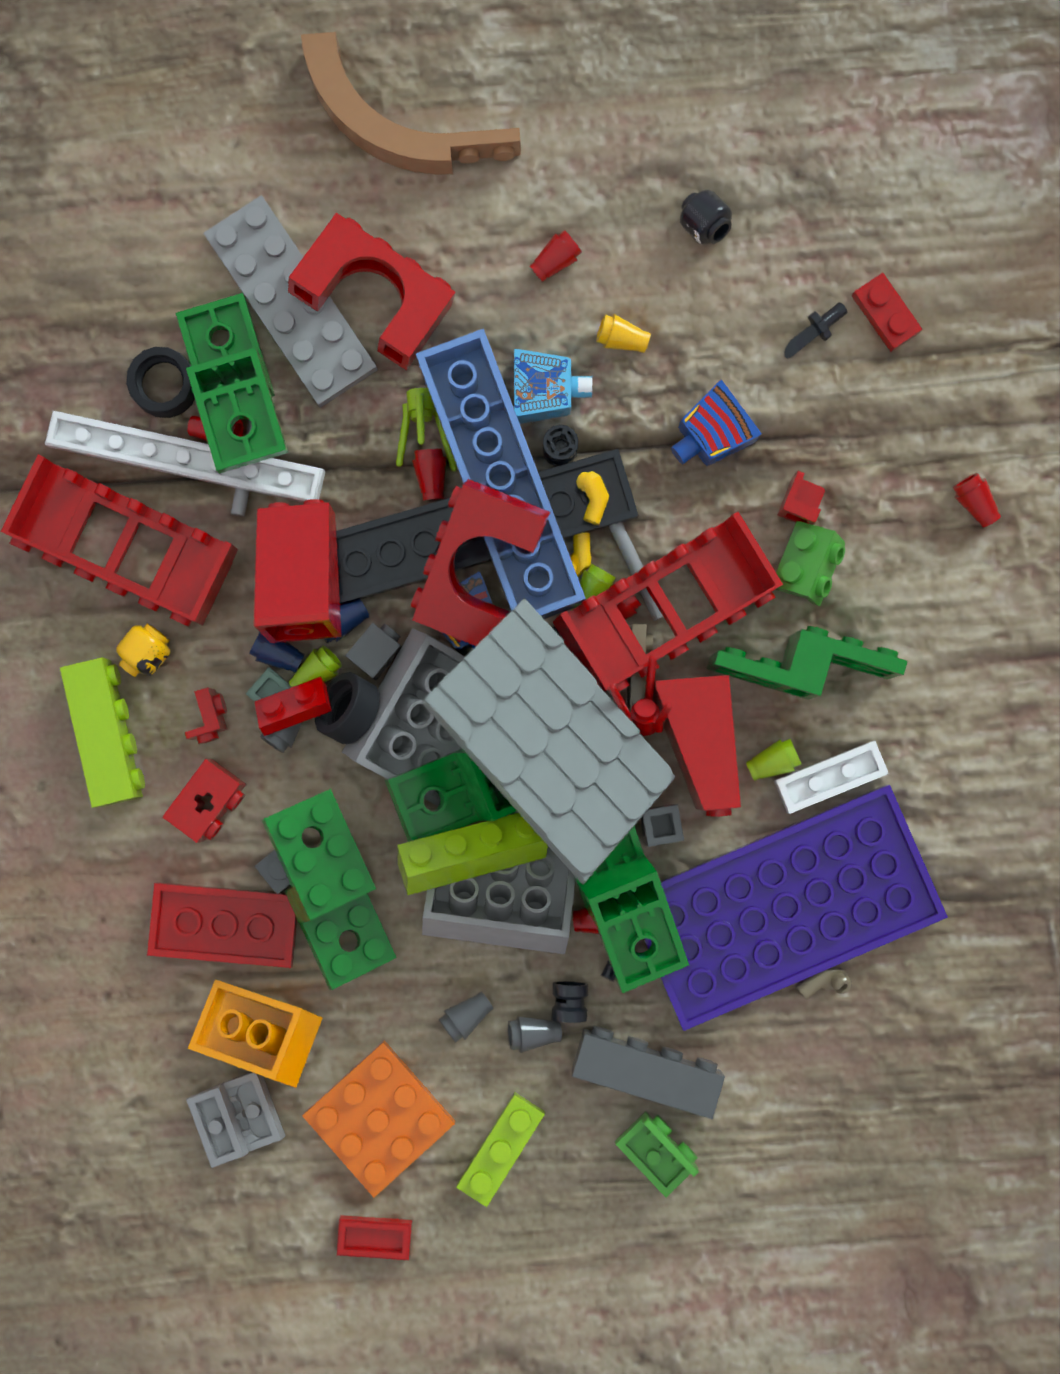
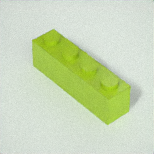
M101 657L60 667L91 807H105L143 797L141 789L145 788V779L142 770L136 768L133 754H137V744L133 734H128L125 720L129 719V710L125 699H120L117 685L121 684V675L117 665L112 664V660Z
M515 813L495 821H485L397 845V860L408 896L546 858L548 845L520 813Z

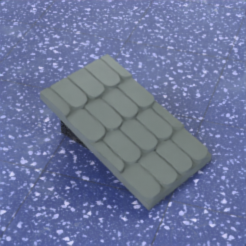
M524 598L424 698L423 705L575 877L584 884L676 776L663 758L640 735V730L598 686L593 675L563 644L564 640Z

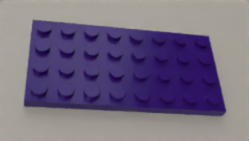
M884 785L660 881L689 966L660 978L682 1030L685 1031L948 918L891 786ZM644 938L647 948L649 949L652 940Z

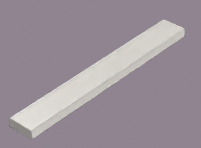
M57 411L52 413L45 440V445L50 448L298 502L319 499L326 472L321 468L270 458L219 474L216 471L209 444Z

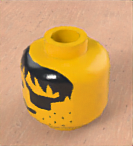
M149 623L144 627L141 625L133 626L116 647L117 654L122 658L119 666L134 677L139 673L145 676H152L170 655V648L167 645L170 640Z

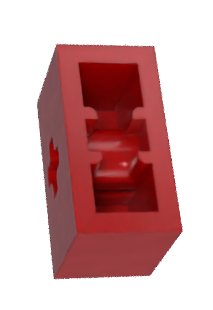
M205 759L162 818L196 843L204 842L206 838L211 841L223 827L224 823L220 820L228 809L234 811L243 800L245 794L241 791L246 786V783L215 760ZM212 795L213 797L210 802L214 805L213 809L203 810L205 802L201 800L202 797Z

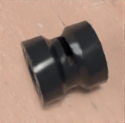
M556 425L547 430L543 439V454L548 463L553 466H560L573 462L577 455L579 442L575 431L566 425Z
M575 981L553 982L552 994L556 998V1004L552 1007V1020L565 1023L586 1022L587 1008L584 1006V999L588 996V984Z

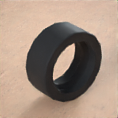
M153 347L144 350L132 360L127 370L126 385L129 394L145 412L155 417L171 418L180 415L191 407L195 400L186 370L191 365L181 353L169 347ZM170 363L181 372L183 386L179 394L172 400L164 403L155 402L144 393L142 380L146 372L154 365Z
M346 672L334 678L327 686L331 712L317 716L314 720L319 732L343 745L352 744L360 739L370 728L376 717L380 694L375 685L352 672Z

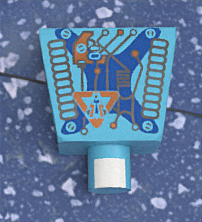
M514 349V410L520 424L568 416L571 414V398H592V376H571L570 358Z

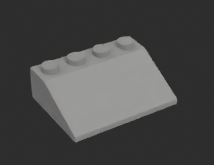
M412 628L378 688L380 699L374 721L360 739L352 744H346L342 753L358 764L389 779L462 749L423 705V701L465 657L428 634ZM430 790L424 796V799L439 806L440 796L436 791Z
M548 846L546 858L427 890L423 912L422 935L565 954L575 887L574 875Z

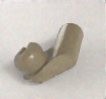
M832 967L800 981L795 987L808 1000L821 988L835 990L838 994H844L850 990L852 981L848 977L847 972L841 968Z

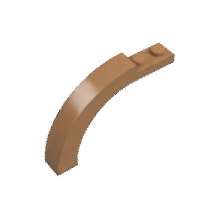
M336 32L301 34L303 53L308 71L322 106L342 133L354 144L375 158L401 169L439 175L453 174L452 161L459 160L461 163L470 164L483 158L507 161L514 158V156H521L520 128L430 133L409 129L390 121L372 109L353 88L342 66L340 46Z

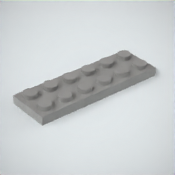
M262 195L204 232L205 237L319 408L378 370L330 296L317 312L288 293V278L303 256Z

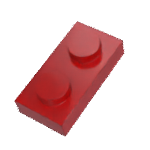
M883 272L851 295L890 352L923 330Z
M322 677L254 701L258 726L264 736L331 712L327 687Z

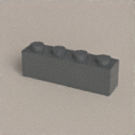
M593 1026L592 1031L583 1029L571 1069L572 1077L713 1119L725 1079L722 1071L717 1069V1063L697 1057L696 1062L682 1058V1052L668 1047H662L661 1052L647 1048L648 1042L628 1036L627 1041L613 1037V1031L603 1027Z

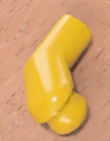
M593 471L589 473L582 472L576 480L577 488L585 491L590 500L583 520L594 525H600L609 500L608 491L599 474Z
M587 532L573 536V553L570 555L578 578L591 565L590 533Z

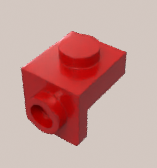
M209 687L194 691L204 726L184 732L186 739H197L198 744L219 739L218 732L227 730L223 714L227 713L225 700L221 693L216 694V690Z

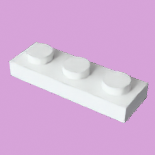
M871 741L776 779L774 782L786 812L790 814L889 773L876 741Z

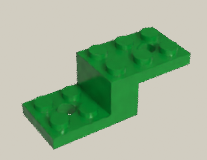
M240 293L177 312L176 317L191 364L186 370L216 471L220 474L288 453L272 400V396H275L245 295ZM218 330L229 332V340L223 346L213 345L211 341L212 335ZM239 419H248L252 423L251 431L246 436H236L233 433L235 422Z
M807 626V630L801 629L789 636L782 663L765 657H760V660H750L745 658L747 654L745 651L725 647V650H718L710 656L706 670L729 675L736 679L809 700L821 696L830 663L888 680L904 675L908 661L898 658L899 652L884 647L870 650L863 647L864 642L846 636H843L842 640L828 637L829 632L827 630Z
M463 749L385 780L408 842L463 828L479 820L495 821L517 811ZM430 790L436 791L440 796V804L434 811L428 810L424 805V796Z
M331 789L261 820L292 886L285 893L329 990H333L397 958L367 894L375 890L376 887ZM306 828H314L319 832L321 842L317 848H309L303 843L302 833ZM344 931H351L357 937V946L351 952L343 950L340 946L339 938Z
M633 826L584 884L574 875L585 908L597 926L618 987L622 993L689 966L658 873L644 855L635 826ZM644 938L652 940L651 946L647 951L642 953L635 952V945L638 941Z

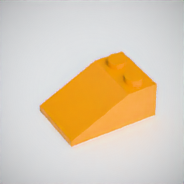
M215 979L187 1049L296 1088L323 1018L302 1008Z

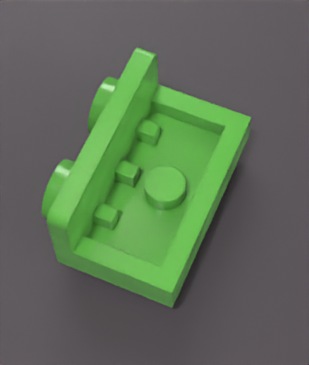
M797 521L776 571L783 583L776 590L805 598L813 605L820 606L823 598L827 597L830 593L832 575L836 565H839L844 558L845 541L834 530Z
M645 1111L615 1140V1144L665 1197H668L690 1174L695 1177L699 1173L695 1163L698 1157L685 1142L682 1141L678 1145L669 1136L672 1129L659 1115L652 1118Z

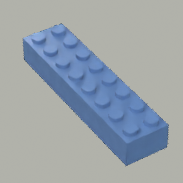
M484 329L416 353L419 367L462 482L464 483L468 479L550 512L539 543L533 553L503 540L483 536L510 610L512 611L524 598L543 619L578 607L586 600Z

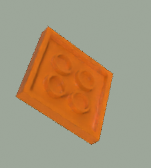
M385 1040L302 1115L373 1198L454 1126L456 1122Z

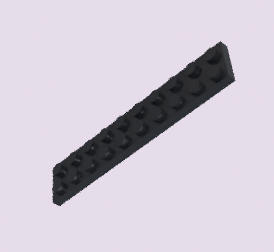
M619 449L538 472L563 540L572 538L580 533H589L616 523L637 519L639 516ZM593 471L599 474L608 491L609 500L600 525H594L583 520L590 500L585 491L577 488L576 480L582 472L589 473ZM450 498L336 531L340 605L427 580L428 576L423 574V570L430 554L436 555L441 542L436 541L435 538L442 521L446 520L449 522L453 508L448 507ZM483 536L471 538L459 546L455 556V572L492 561Z

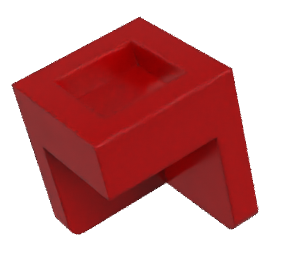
M797 471L791 479L777 515L795 523L800 521L814 525L821 511L819 505L825 489L804 480L805 473Z

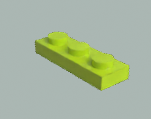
M514 1092L458 1181L456 1188L487 1207L541 1122L545 1111Z

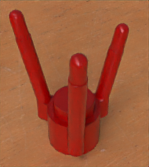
M650 655L645 698L638 700L632 706L631 712H629L616 685L611 684L609 686L616 705L640 730V735L649 736L655 732L661 733L663 731V723L672 708L671 703H666L660 712L657 704L653 702L656 672L655 655Z

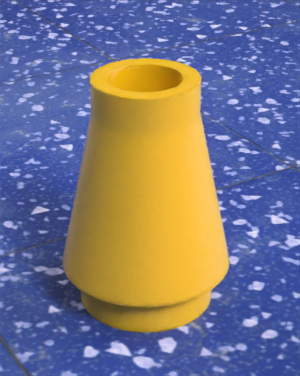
M613 314L612 317L604 315L598 329L596 342L603 344V348L645 353L651 333L643 331L616 314Z

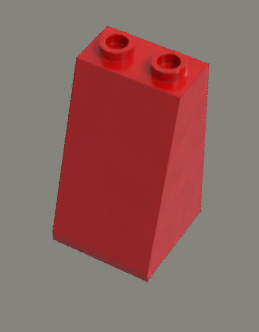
M310 499L304 501L303 505L293 506L283 502L269 504L268 508L257 509L254 627L270 643L342 637L335 512L329 502L325 503L323 500Z
M729 675L655 681L653 700L659 707V711L661 712L666 703L672 704L670 713L663 726L695 808L704 810L706 816L710 817L732 815L731 808H741Z

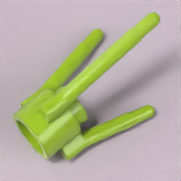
M428 388L408 390L406 392L407 403L402 404L403 419L396 465L398 467L403 465L410 418L413 422H417L418 443L422 445L425 442V422L431 421L432 415H434L451 471H457L455 460Z

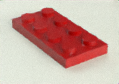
M157 882L154 883L147 956L291 968L293 967L297 917L286 893L276 894L274 892Z

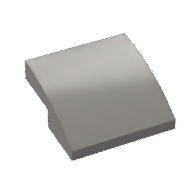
M249 1072L186 1099L211 1168L243 1157L252 1150L280 1141L285 1137L266 1082L261 1075Z

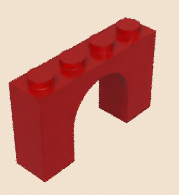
M335 213L288 278V293L318 312L335 287L345 277L358 272H371L383 276L397 289L402 306L380 336L377 352L407 371L416 358V353L421 351L452 307L456 292L451 289V286L444 279L433 277L422 270L421 266L412 258H404L395 252L390 244L382 238H374L363 231L361 225L351 218L345 219L338 213Z
M468 479L462 484V487L455 486L448 503V507L453 508L449 522L443 520L435 538L436 541L441 542L436 555L430 554L423 570V574L428 576L424 589L421 587L417 588L410 607L416 609L412 618L413 621L477 646L510 611L478 599L462 587L455 572V556L459 546L474 537L490 536L533 553L539 543L550 512Z

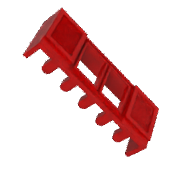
M39 454L0 531L12 537L9 544L28 553L32 547L44 552L41 559L58 567H62L65 561L76 567L73 572L74 574L91 582H94L96 576L108 581L105 588L123 597L126 596L128 591L140 596L138 604L155 612L158 611L160 606L172 611L170 619L188 627L192 621L203 626L238 551L234 545L227 541H220L198 528L194 529L168 514L153 510L133 498L125 497L101 483L97 484L86 479L73 470L58 466ZM96 503L128 517V521L105 568L72 553ZM140 524L173 538L149 589L116 574Z
M736 512L723 523L705 530L687 544L679 545L666 556L648 563L630 577L622 578L604 592L586 599L573 610L561 613L553 621V624L569 651L593 675L598 686L604 692L608 690L611 695L609 690L611 684L616 685L620 692L630 685L627 678L637 672L641 678L647 675L650 655L656 656V669H658L660 666L657 660L668 655L670 660L675 659L689 650L687 642L697 637L701 643L718 633L715 627L717 624L726 620L727 624L731 625L747 615L744 608L754 603L758 609L776 598L772 591L782 586L783 583L739 512ZM685 565L691 571L716 612L688 630L657 582ZM645 588L675 635V638L648 654L644 652L616 606Z

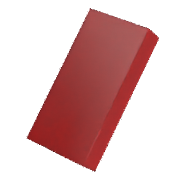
M340 1215L336 1256L409 1261L412 1220Z

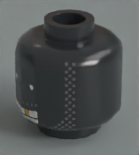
M710 190L700 191L699 193L695 192L684 200L680 223L698 243L715 244L726 237L732 227V211L715 192Z

